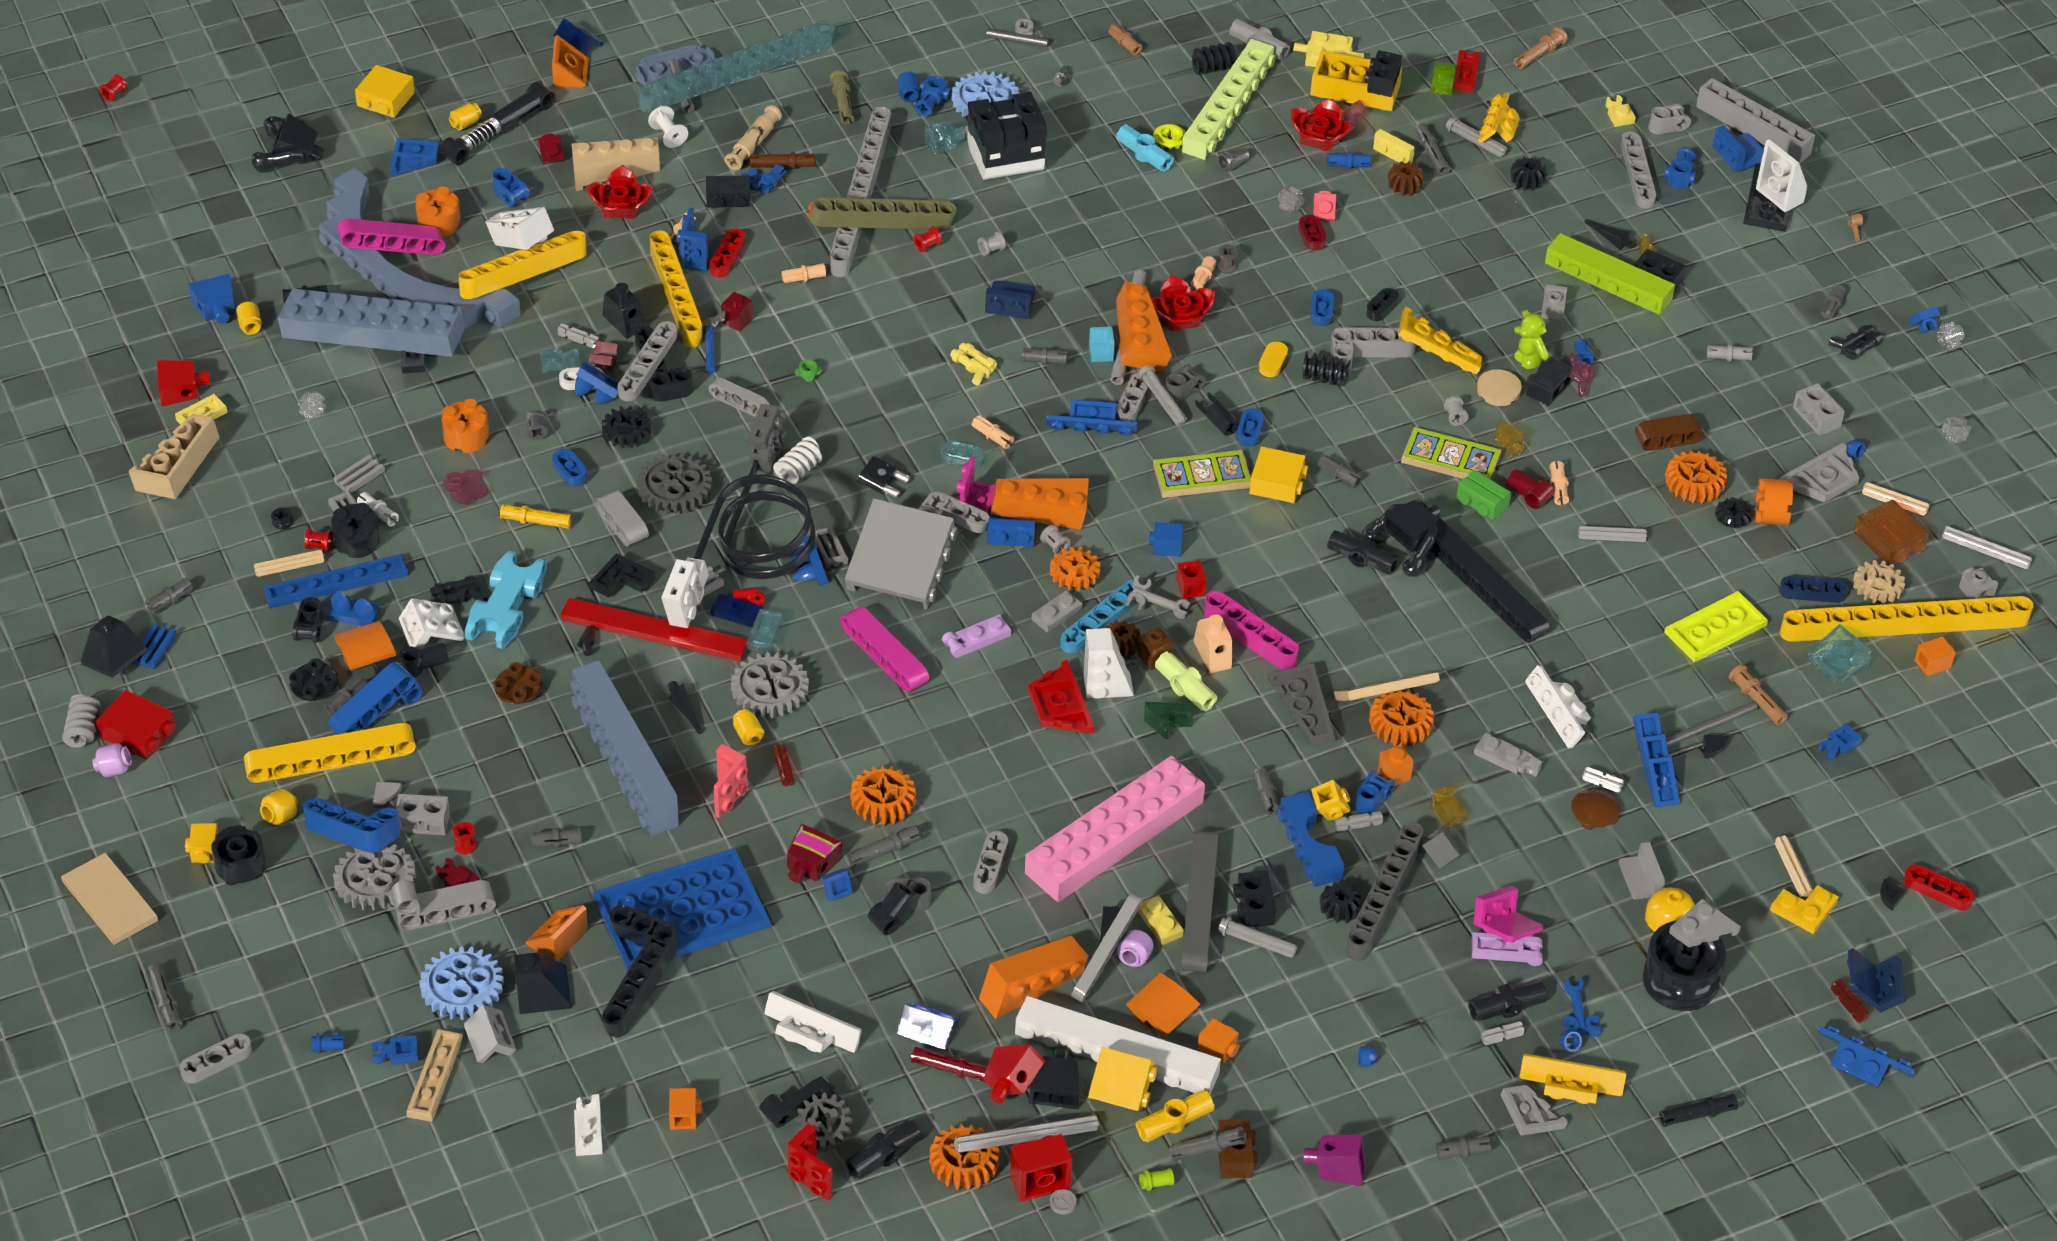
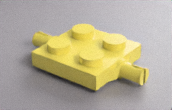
M1312 31L1311 39L1307 44L1296 42L1294 44V51L1306 53L1305 66L1316 67L1321 50L1364 58V53L1352 52L1353 37Z

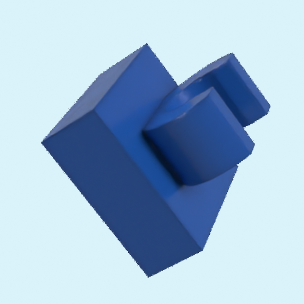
M1937 307L1917 312L1909 320L1911 326L1919 324V331L1925 333L1928 331L1926 324L1930 326L1931 331L1938 328L1934 318L1939 316L1940 313Z
M845 868L821 876L826 897L830 902L853 893L849 874Z

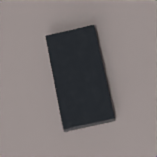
M1755 164L1743 224L1786 232L1790 210L1784 212L1756 189L1761 164Z

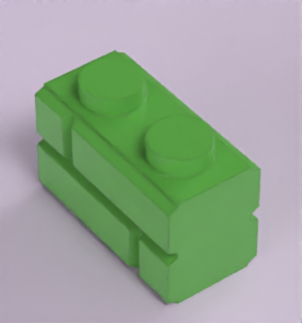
M1473 470L1459 482L1456 498L1462 504L1469 505L1477 510L1480 515L1487 516L1494 521L1500 513H1503L1509 507L1511 492Z

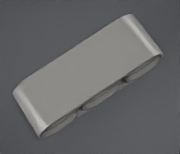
M619 490L596 499L599 513L625 546L628 547L649 537L646 524Z

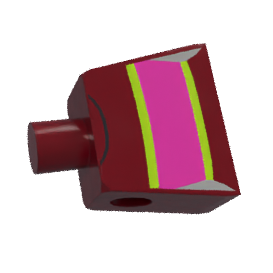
M801 824L787 852V867L790 870L788 877L790 880L800 883L804 877H807L811 880L819 881L821 876L829 872L843 858V842Z

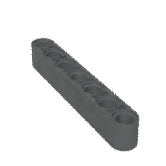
M1407 822L1402 826L1349 932L1346 954L1354 961H1362L1369 955L1421 849L1424 830L1417 822Z
M1194 831L1181 965V970L1204 973L1207 971L1219 834L1215 832Z

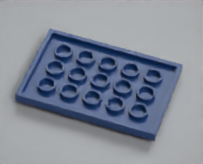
M735 848L593 892V899L627 972L643 946L622 938L614 932L609 914L612 908L617 905L629 906L672 924L680 941L679 949L673 958L770 927V919Z

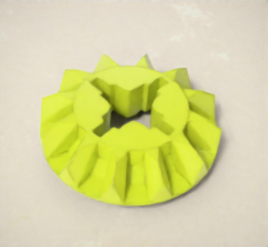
M1174 124L1161 125L1153 133L1155 144L1160 145L1162 149L1165 147L1170 150L1171 148L1179 149L1180 146H1183V136L1186 131Z

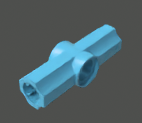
M1127 124L1121 126L1120 130L1116 133V139L1134 151L1135 158L1138 161L1149 162L1163 172L1170 169L1174 162V157L1157 146L1152 135L1141 134Z

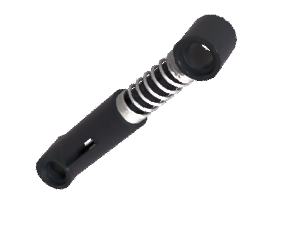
M534 82L529 86L525 94L490 115L489 119L484 124H481L480 127H476V129H473L461 138H446L442 142L439 152L446 159L460 166L466 162L470 151L476 148V145H480V142L484 143L485 139L489 140V136L493 137V133H504L539 109H549L553 105L556 95L540 82Z

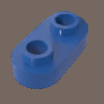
M1319 289L1312 295L1310 319L1318 326L1328 325L1332 321L1334 295L1329 290Z
M1250 408L1242 413L1237 430V441L1241 445L1254 446L1259 442L1264 424V414L1260 410Z
M560 449L554 452L552 455L553 467L563 480L572 486L583 484L587 479V471L578 457L569 449Z

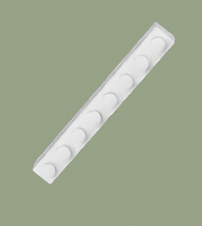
M1029 996L1026 997L1016 1017L1015 1034L1024 1039L1044 1043L1049 1047L1063 1048L1073 1055H1080L1095 1062H1098L1101 1047L1155 1061L1154 1067H1157L1155 1080L1166 1083L1171 1087L1190 1091L1193 1094L1201 1090H1207L1211 1094L1219 1076L1220 1058Z

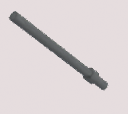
M1755 701L1668 736L1666 737L1667 747L1758 710V705ZM1639 749L1635 750V755L1638 759L1641 758Z

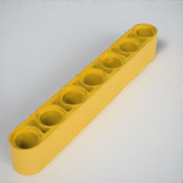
M662 230L654 231L650 235L651 257L681 339L687 347H698L703 342L702 322L670 236Z
M571 231L535 244L527 250L522 249L459 273L460 296L464 299H474L582 259L587 255L586 234L582 231Z
M398 723L252 750L245 754L244 764L248 780L253 783H260L405 756L414 752L416 744L411 726L407 723Z

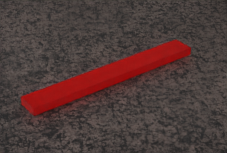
M568 598L560 614L563 621L584 626L592 625L597 629L738 662L742 661L749 645L748 639L688 626V628L673 626L667 620Z

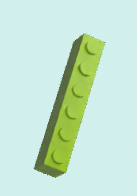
M1559 233L1547 247L1545 264L1658 315H1661L1672 301L1675 284Z

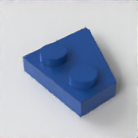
M397 138L390 166V175L396 176L436 164L440 150L439 142Z

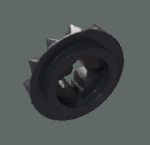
M1727 498L1724 502H1719L1715 510L1717 520L1730 528L1744 527L1750 523L1752 518L1751 507L1746 506L1745 501L1740 503L1737 499L1731 501ZM1732 510H1736L1734 517L1732 516Z

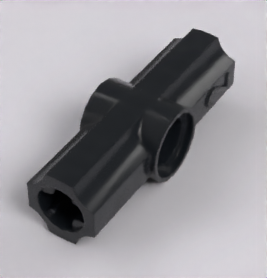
M1334 530L1327 543L1328 549L1348 557L1349 561L1359 568L1367 565L1391 575L1398 563L1397 556L1377 548L1375 542L1366 537L1358 540Z
M442 642L421 649L409 646L403 648L397 656L374 662L373 668L377 676L389 664L398 662L416 678L422 673L423 669L447 663L449 658L446 647Z
M1534 981L1517 987H1513L1511 984L1501 985L1492 994L1469 1000L1470 1015L1473 1021L1476 1020L1477 1022L1503 1015L1504 1018H1512L1518 1015L1524 1008L1545 1003L1547 1001L1546 988L1542 981Z
M906 1120L886 1134L879 1132L872 1136L865 1148L845 1160V1166L849 1174L854 1179L860 1180L881 1165L883 1167L891 1166L897 1161L902 1151L921 1140L918 1126L912 1120Z

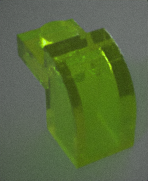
M1435 62L1430 93L1452 95L1456 64Z

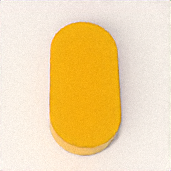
M1271 342L1266 346L1259 361V372L1263 376L1275 377L1279 375L1287 359V346L1281 342Z

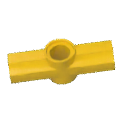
M1201 1090L1182 1100H1169L1163 1109L1136 1121V1128L1143 1142L1146 1141L1148 1143L1169 1132H1182L1187 1123L1214 1111L1215 1105L1207 1090Z

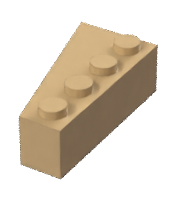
M657 138L572 144L576 191L583 190V186L593 182L602 183L607 181L608 175L621 165L631 170L636 177L660 171Z
M192 414L173 431L174 435L171 438L164 439L158 444V450L152 455L148 453L142 458L143 463L140 466H133L129 470V474L135 491L176 499L220 438L213 417Z

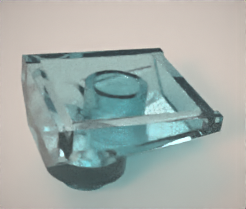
M1839 624L1808 651L1806 657L1830 681L1841 684L1856 672L1866 670L1870 660L1874 657V651Z

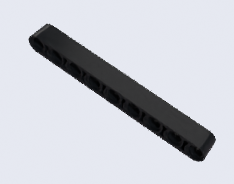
M1419 501L1424 507L1428 508L1424 502ZM1438 517V533L1430 551L1523 641L1531 643L1549 633L1550 626L1547 619L1452 528Z

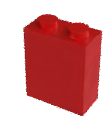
M127 690L96 721L99 738L112 744L119 743L123 747H127L129 752L146 760L159 749L163 741L168 736H171L176 728L172 711Z

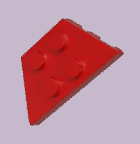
M1068 660L1062 661L1061 666L1055 671L1049 670L1043 674L1042 678L1036 679L1028 685V693L1042 727L1088 734L1094 733L1095 726Z

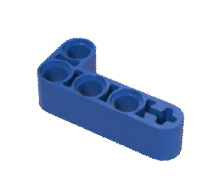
M393 662L330 717L328 726L336 735L365 730L400 698L407 705L417 702L422 696V688L400 663Z
M320 798L308 799L303 803L305 826L308 830L368 853L382 850L401 834L398 811L394 808H383L368 817Z

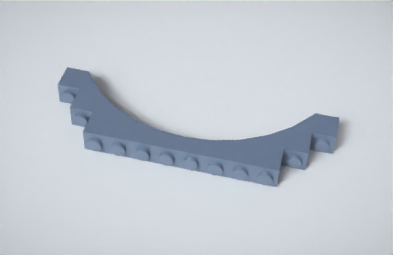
M356 168L334 179V193L336 197L326 202L328 220L319 224V239L324 246H328L333 250L336 256L344 259L351 268H355L361 273L364 279H368L379 291H383L389 299L462 307L465 329L485 317L490 323H494L497 327L502 328L521 316L519 299L506 289H498L474 299H464L460 296L459 288H449L425 282L404 273L389 263L377 250L345 247L341 242L337 225L344 219L362 220L370 195L368 178Z

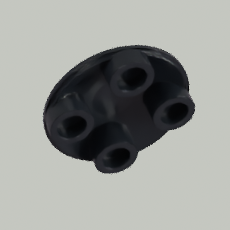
M314 658L309 663L300 666L290 673V689L296 697L302 700H321L335 690L338 684V675L332 666L323 663L319 658Z

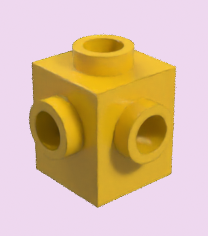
M1334 780L1311 789L1317 813L1319 815L1322 814L1328 821L1336 820L1350 812L1348 805L1350 796L1347 790L1341 788Z

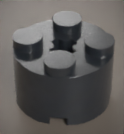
M363 502L349 504L333 512L331 528L333 544L336 550L341 554L342 552L348 554L351 558H361L371 554L376 545L379 544L380 532L378 517L370 506Z
M236 825L225 828L218 833L217 839L212 842L211 849L216 873L226 884L245 883L263 875L265 855L262 838L254 829L251 831L246 829L245 826Z

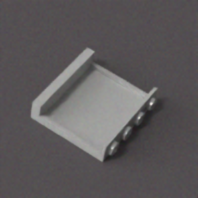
M873 498L845 576L847 590L856 592L859 586L923 602V608L927 610L929 603L933 602L936 596V582H940L942 579L943 562H947L949 559L950 542L956 539L957 528L954 525V519Z

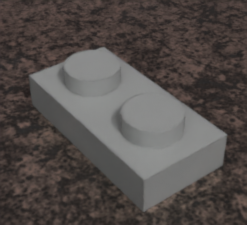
M1065 591L1033 612L1032 620L1048 633L1081 611L1082 603L1068 591Z

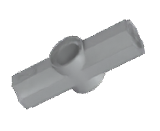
M1236 19L1229 30L1230 35L1245 42L1246 45L1251 39L1274 46L1273 55L1281 61L1286 58L1290 51V45L1274 38L1271 31L1266 27L1257 29Z

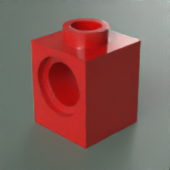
M1200 560L1177 563L1176 581L1182 599L1205 596L1207 579Z

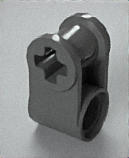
M1187 364L1167 376L1165 388L1174 401L1179 403L1190 395L1199 392L1206 383V377L1193 371V367Z
M890 877L886 880L885 888L887 894L896 882L902 883L914 893L913 899L905 910L924 911L931 906V883L927 879Z

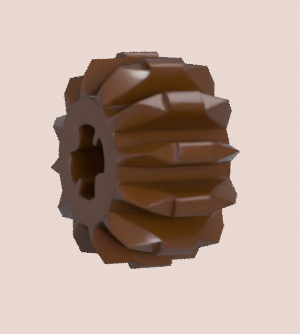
M1401 161L1400 164H1393V167L1388 172L1389 188L1393 189L1394 193L1400 192L1401 195L1408 194L1411 196L1412 192L1418 193L1424 183L1423 169L1418 168V164H1410V161L1408 163Z
M1115 619L1113 624L1107 623L1105 628L1111 629L1121 656L1126 659L1128 654L1135 655L1138 649L1139 636L1141 635L1140 630L1135 627V624H1127L1126 619L1123 622Z

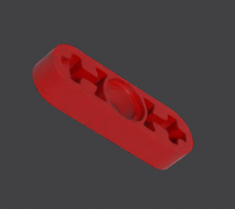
M733 228L726 232L710 260V273L712 276L722 278L729 274L745 245L744 231ZM724 251H731V252H733V253L730 254V255H724V254H722Z
M1910 865L1906 869L1903 880L1907 887L1957 910L1964 911L1971 907L1974 892L1969 887L1920 865ZM1940 884L1945 890H1935L1932 885Z

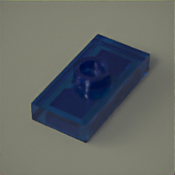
M723 594L718 595L710 609L711 616L755 628L763 613V606Z

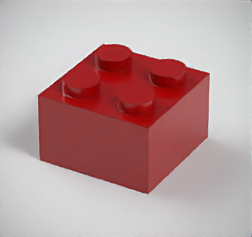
M1062 1133L1047 1135L1042 1139L1031 1142H1021L1011 1147L1010 1179L1020 1202L1050 1195L1060 1189H1070L1072 1157Z

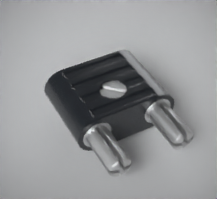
M873 456L861 471L857 482L881 494L885 492L897 498L900 491L889 486L894 478L907 484L910 481V476L898 471V467Z

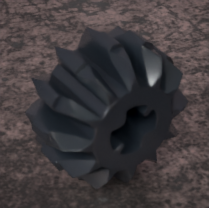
M1523 156L1522 159H1516L1510 170L1511 182L1516 184V188L1523 187L1524 190L1530 188L1533 191L1535 187L1541 188V185L1546 180L1545 164L1541 163L1540 159H1533V156L1531 158Z
M1335 881L1332 886L1326 885L1324 892L1320 895L1321 913L1326 914L1327 920L1334 918L1336 924L1339 920H1343L1346 924L1349 919L1355 920L1362 908L1360 892L1356 891L1354 885L1348 887L1345 881L1342 885H1338Z

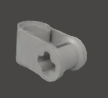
M1680 104L1655 107L1652 109L1648 129L1651 133L1657 135L1676 131L1681 132L1690 126L1691 119L1684 114V108Z

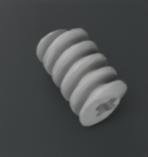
M82 694L71 697L62 735L64 743L68 746L81 748L94 740L96 721L98 720L101 704L97 699Z

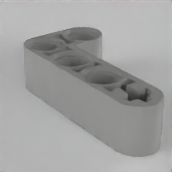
M1336 328L1332 331L1330 356H1334L1336 364L1340 358H1343V365H1346L1351 360V369L1353 357H1411L1416 352V344L1407 342L1398 336L1399 328Z
M478 880L416 894L414 884L411 881H400L392 887L395 913L399 927L403 930H413L486 914L496 907L490 882L486 880Z

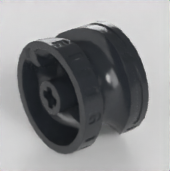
M1671 921L1660 926L1651 937L1647 960L1643 970V985L1650 997L1666 1008L1677 1011L1698 1010L1708 1005L1716 996L1726 958L1725 946L1719 937L1718 940L1712 942H1702L1700 945L1688 947L1669 933L1670 927L1676 922Z

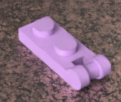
M999 614L955 633L947 632L943 635L942 642L945 646L950 647L951 654L958 658L1010 637L1011 629Z
M1472 933V958L1528 962L1531 966H1539L1543 962V956L1540 952L1542 950V939L1539 937H1524L1516 942H1505L1495 934Z

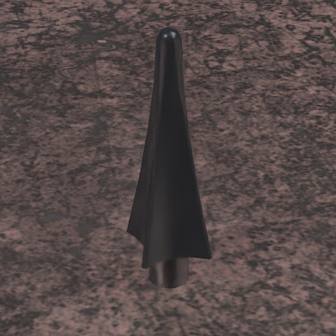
M1588 219L1584 220L1586 225L1600 233L1619 250L1624 246L1630 249L1634 246L1635 242L1629 239L1630 232L1608 227Z
M671 681L668 683V690L670 691L668 699L687 718L695 731L701 734L702 729L693 712L684 683L678 686L676 681Z

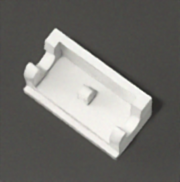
M599 1094L591 1096L590 1104H583L582 1098L578 1097L576 1100V1110H574L576 1156L603 1154Z

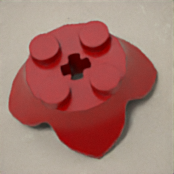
M1333 98L1320 102L1314 107L1312 112H1308L1305 108L1291 109V122L1299 134L1302 145L1319 148L1322 151H1330L1332 146L1336 145L1340 138L1344 137L1352 129L1349 121L1342 122L1341 109Z
M624 165L613 170L608 175L605 184L593 182L586 186L590 198L600 207L605 218H636L637 212L640 211L642 205L653 192V187L649 184L643 183L638 185L635 174Z
M1171 275L1161 287L1160 298L1154 297L1151 301L1156 313L1160 315L1163 322L1168 325V328L1171 331H1178L1180 329L1198 327L1202 324V319L1213 305L1215 290L1199 288L1196 291H1192L1186 281Z

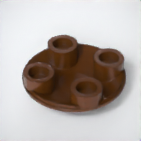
M514 662L497 676L493 684L496 695L506 703H526L540 693L542 677L535 669L522 666L519 662Z
M1586 789L1576 794L1572 800V812L1585 829L1592 830L1595 827H1606L1618 822L1620 805L1617 799L1606 791Z

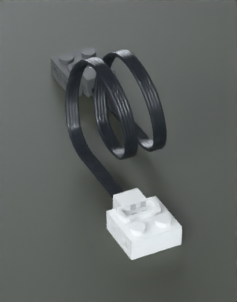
M760 405L747 438L748 446L753 447L749 456L752 464L749 475L732 481L720 492L694 558H687L686 561L677 559L661 597L670 625L688 628L691 619L695 618L696 606L702 600L704 585L709 575L706 563L701 558L721 507L726 498L735 490L744 487L740 497L736 498L726 507L718 526V534L727 564L733 571L752 579L776 578L799 567L809 556L814 546L815 526L811 517L809 503L803 492L782 478L770 475H756L758 471L771 473L774 463L779 459L781 444H784L786 441L787 432L784 430L783 417L780 415L778 406ZM753 484L775 485L792 492L802 501L804 506L797 500L784 494L770 491L749 492ZM763 500L776 501L795 508L805 516L804 524L798 535L787 545L777 550L752 554L738 551L729 546L744 505L747 503ZM732 513H733V516H732V518H731V521H730V523H729L728 529H727L726 534H725V537H724V529H725L726 523H727L729 517H730V516L732 515ZM810 529L809 539L801 553L792 561L780 567L768 570H752L739 566L730 558L732 556L738 560L750 563H764L780 559L794 551L803 542Z

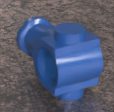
M928 76L926 80H923L920 85L921 99L916 101L914 105L915 110L921 116H928L932 113L934 106L943 105L945 100H949L952 89L948 87V81L940 76Z
M1683 147L1679 149L1677 159L1672 160L1671 166H1666L1664 178H1668L1667 184L1676 189H1688L1689 183H1694L1696 172L1693 171L1692 162L1696 158V153L1691 148Z

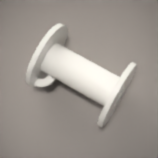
M660 106L650 114L648 123L651 128L664 131L663 143L666 147H678L686 141L688 130L684 125H674L672 122L674 112L669 106Z

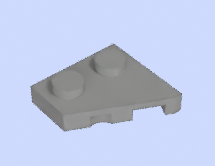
M1701 899L1670 927L1669 933L1686 946L1693 947L1700 945L1702 942L1718 940L1719 936L1731 933L1732 936L1737 935L1741 926Z
M1527 1085L1503 1088L1501 1097L1520 1136L1566 1128L1567 1119L1563 1116L1560 1119L1549 1110L1551 1106L1545 1100L1539 1098Z

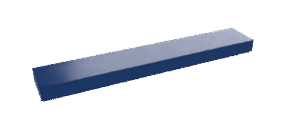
M402 554L272 584L263 588L269 609L300 602L308 597L317 598L334 594L339 590L342 592L408 576V570Z

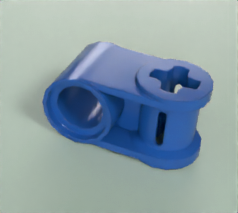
M498 168L493 171V192L508 207H513L521 199H528L530 197L527 185L520 181L509 169Z
M1372 770L1358 788L1355 803L1357 813H1368L1370 815V813L1376 812L1391 795L1395 787V780H1387L1377 775V771Z

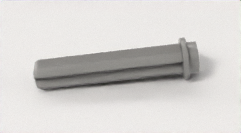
M1451 117L1447 121L1446 128L1448 132L1460 135L1499 158L1506 154V146L1491 138L1479 143L1478 137L1480 132L1460 122L1458 117Z
M1144 366L1139 371L1140 380L1145 381L1175 425L1181 426L1186 422L1187 417L1155 374L1156 370L1154 367Z
M1223 917L1219 925L1218 931L1222 933V936L1228 934L1290 958L1296 954V944L1234 922L1232 917Z

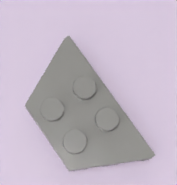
M1843 442L1779 477V479L1792 480L1793 491L1826 502L1857 485L1859 476L1853 467L1852 458L1848 457L1846 453L1847 446Z

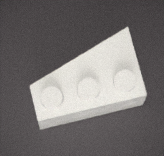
M545 207L499 212L486 221L496 246L527 250L534 244L545 241L548 238L547 235L554 231Z
M1110 628L1086 629L1083 674L1086 699L1134 696L1131 674L1126 668L1124 658L1119 652V647Z

